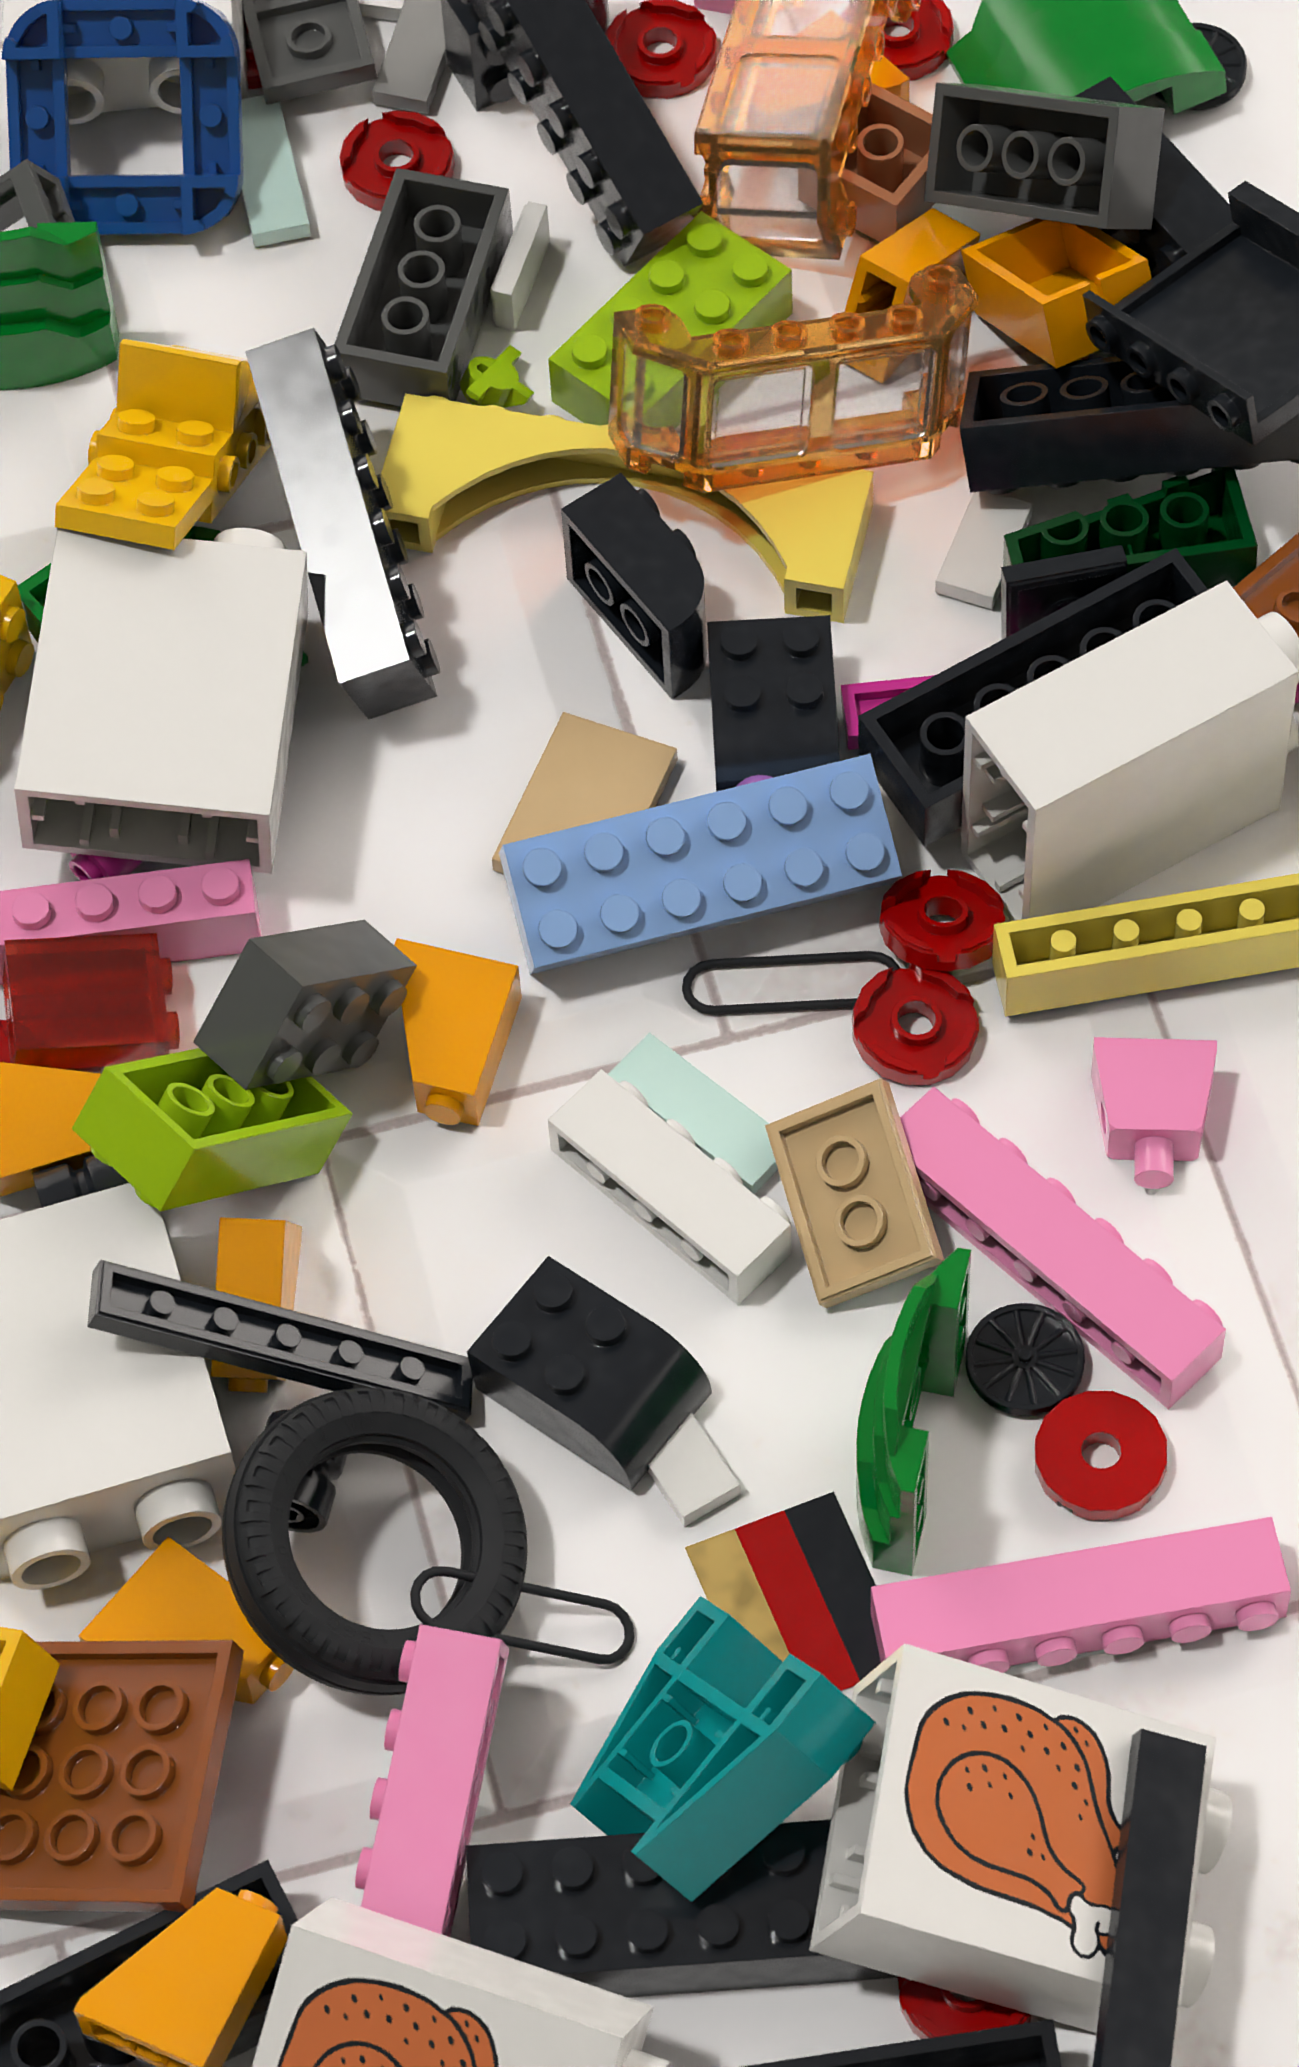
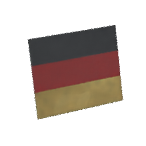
M834 1491L685 1547L707 1600L731 1615L780 1660L784 1661L789 1654H792L820 1672L840 1691L854 1687L881 1664L871 1617V1586H876Z

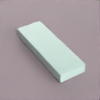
M264 95L241 99L244 171L241 192L254 247L310 237V224L280 102L266 105Z
M650 1032L608 1073L618 1083L627 1081L635 1086L645 1097L649 1108L665 1122L668 1119L679 1122L691 1134L696 1147L709 1158L714 1160L718 1157L728 1162L741 1177L743 1185L753 1194L778 1170L765 1125L769 1123Z

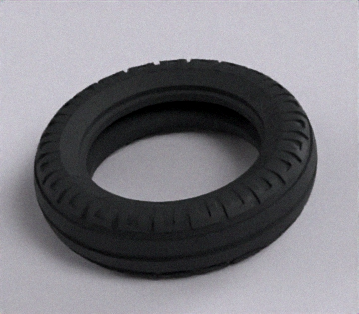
M352 1388L333 1391L309 1399L281 1415L257 1437L245 1453L231 1481L224 1506L222 1549L225 1568L235 1599L248 1623L266 1646L289 1666L319 1683L338 1690L375 1696L405 1694L407 1688L406 1682L399 1681V1665L403 1647L407 1640H417L419 1625L402 1629H377L354 1623L338 1615L319 1600L308 1587L297 1568L289 1540V1514L294 1494L305 1474L316 1465L328 1459L347 1454L365 1453L399 1461L426 1478L443 1497L455 1520L461 1545L460 1569L477 1573L473 1582L457 1580L449 1601L442 1611L433 1618L437 1621L427 1626L489 1637L491 1634L494 1637L496 1633L501 1634L518 1603L527 1565V1532L524 1513L515 1485L498 1455L475 1429L454 1413L428 1399L398 1390Z

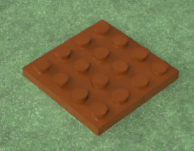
M233 1640L37 1642L60 1663V1667L12 1791L0 1788V1910L161 1912L163 1910L186 1913L193 1907L244 1650Z

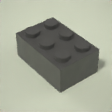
M365 919L250 938L193 1043L245 1090L360 1067L375 1053L379 1044L377 1036L389 1015L394 1013L405 1000L407 995V988L405 986L417 965Z

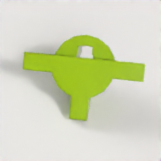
M509 345L496 359L480 356L470 360L459 382L460 389L466 400L472 405H496L503 408L526 404L532 398L534 392L519 382V374L514 367L522 352Z

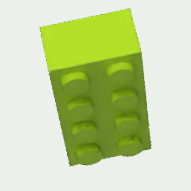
M701 211L548 358L552 402L583 423L599 426L610 424L621 427L624 430L653 435L670 434L793 313L792 269Z
M200 1048L106 1066L75 1121L72 1130L91 1147V1152L99 1161L113 1167L135 1188L136 1195L143 1202L157 1208L161 1212L319 1174L353 1113L312 1076L245 1090Z

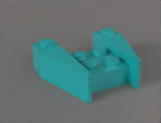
M700 1596L656 1650L570 1805L606 1835L645 1833L631 1852L692 1902L832 1779L842 1765L852 1760L861 1749L864 1737L876 1722L820 1672L792 1654H789L784 1661L780 1660L731 1615Z

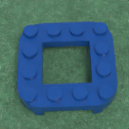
M48 0L31 7L17 19L8 37H5L2 48V60L6 61L10 169L28 159L59 178L75 222H97L99 235H190L214 226L232 212L242 190L244 175L241 71L238 40L224 13L200 0ZM67 58H179L183 174L71 175Z

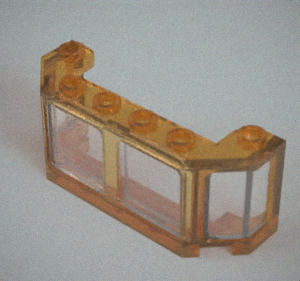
M736 0L694 132V155H702L705 161V182L701 194H699L703 205L696 216L701 211L772 257L840 260L846 236L851 237L854 234L857 222L856 205L853 201H848L841 174L847 154L853 153L857 146V120L861 107H867L870 101V75L874 62H880L883 57L885 46L884 28L887 17H890L893 22L905 23L909 20L912 11H918L921 0Z
M933 264L916 272L910 278L909 296L915 305L897 304L884 310L856 314L840 312L827 318L799 322L783 320L770 326L742 330L727 328L721 329L714 334L692 337L681 318L667 307L659 304H645L637 309L614 312L608 436L626 468L647 474L651 470V464L661 465L684 473L683 487L702 493L931 459L940 449L941 435L949 426L958 428L961 422L965 398L964 383L971 315L978 306L979 296L957 264L949 266Z

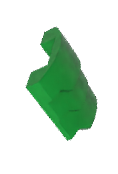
M982 0L971 31L946 52L947 59L962 84H983L1076 96L1111 76L1134 102L1161 91L1174 115L1227 93L1224 68L1201 30H1195L1178 0Z
M97 222L37 223V228L30 226L0 232V390L26 389L60 383L86 375L118 359L119 328Z
M958 1247L941 1262L932 1274L913 1285L898 1316L892 1336L885 1340L866 1383L857 1427L856 1499L859 1527L864 1547L872 1568L909 1576L913 1575L926 1519L929 1431L916 1429L913 1426L922 1391L954 1397L968 1333L971 1250Z

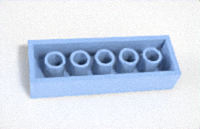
M871 753L504 844L499 852L530 975L893 884L902 876Z

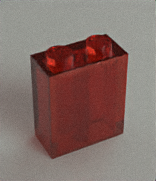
M157 933L4 940L1 981L10 1063L101 1074L106 1066L169 1054V1050L179 1049L180 1030L177 1011L167 1012L165 995H171L173 989L170 957H160Z

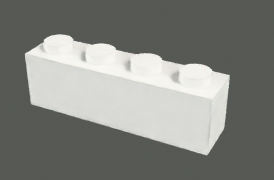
M601 1069L547 1119L550 1148L556 1155L738 1306L792 1254L791 1222L783 1208L771 1198L764 1196L759 1199L743 1185L737 1171L728 1162L718 1157L712 1160L696 1147L691 1134L679 1122L673 1119H668L665 1122L649 1108L645 1097L631 1083L627 1081L618 1083Z

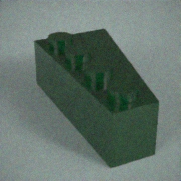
M1229 467L1211 468V473L1190 480L1187 476H1175L1163 480L1161 490L1132 499L1129 493L1107 499L1106 506L1097 512L1083 516L1078 511H1073L1004 535L1003 567L1122 545L1127 558V573L1176 548L1209 590L1226 580L1232 588L1235 587L1255 570L1257 565L1258 544L1236 471Z

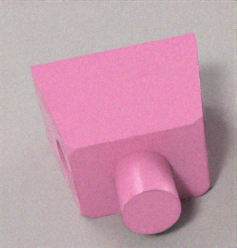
M1094 1037L1091 1078L1105 1152L1112 1159L1134 1160V1181L1137 1185L1149 1189L1167 1187L1174 1181V1161H1193L1198 1159L1214 1078L1217 1040Z

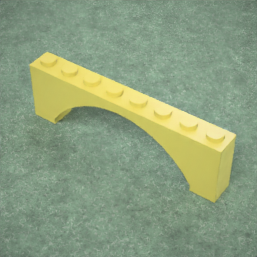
M405 393L381 474L387 484L393 503V508L386 510L385 513L391 529L397 528L406 549L433 553L436 541L455 527L484 510L512 498L553 487L574 484H602L622 473L632 486L661 492L688 502L714 516L737 533L758 554L774 575L784 593V613L803 617L830 615L831 621L844 623L873 509V471L858 469L853 465L845 463L833 465L799 459L790 454L773 455L743 450L730 444L713 445L683 440L671 434L653 435L624 430L621 427L610 424L599 426L565 420L556 415L539 416L508 411L496 405L478 406L450 401L441 396L424 397Z

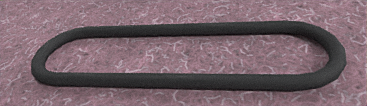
M875 951L710 959L701 961L689 969L683 978L682 992L684 999L693 1009L710 1015L854 1008L857 998L716 1006L705 1005L694 997L691 986L697 974L712 968L863 960L879 961L888 968L893 967V971L900 969V967L892 957Z
M433 1566L422 1571L414 1580L410 1591L411 1607L417 1619L424 1625L437 1621L424 1611L421 1604L420 1593L423 1585L429 1579L436 1576H445L473 1582L477 1573L448 1566ZM525 1582L522 1583L520 1592L601 1608L614 1613L624 1627V1640L620 1648L611 1654H597L496 1633L494 1637L491 1634L489 1635L491 1638L502 1639L507 1646L595 1664H613L622 1660L631 1650L635 1638L633 1623L628 1613L619 1604L603 1598Z

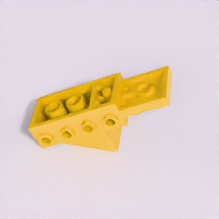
M123 339L119 347L117 407L113 409L110 419L102 429L94 431L88 449L89 465L56 503L55 527L175 550L197 521L211 524L271 446L248 360L246 358L177 345L170 346Z

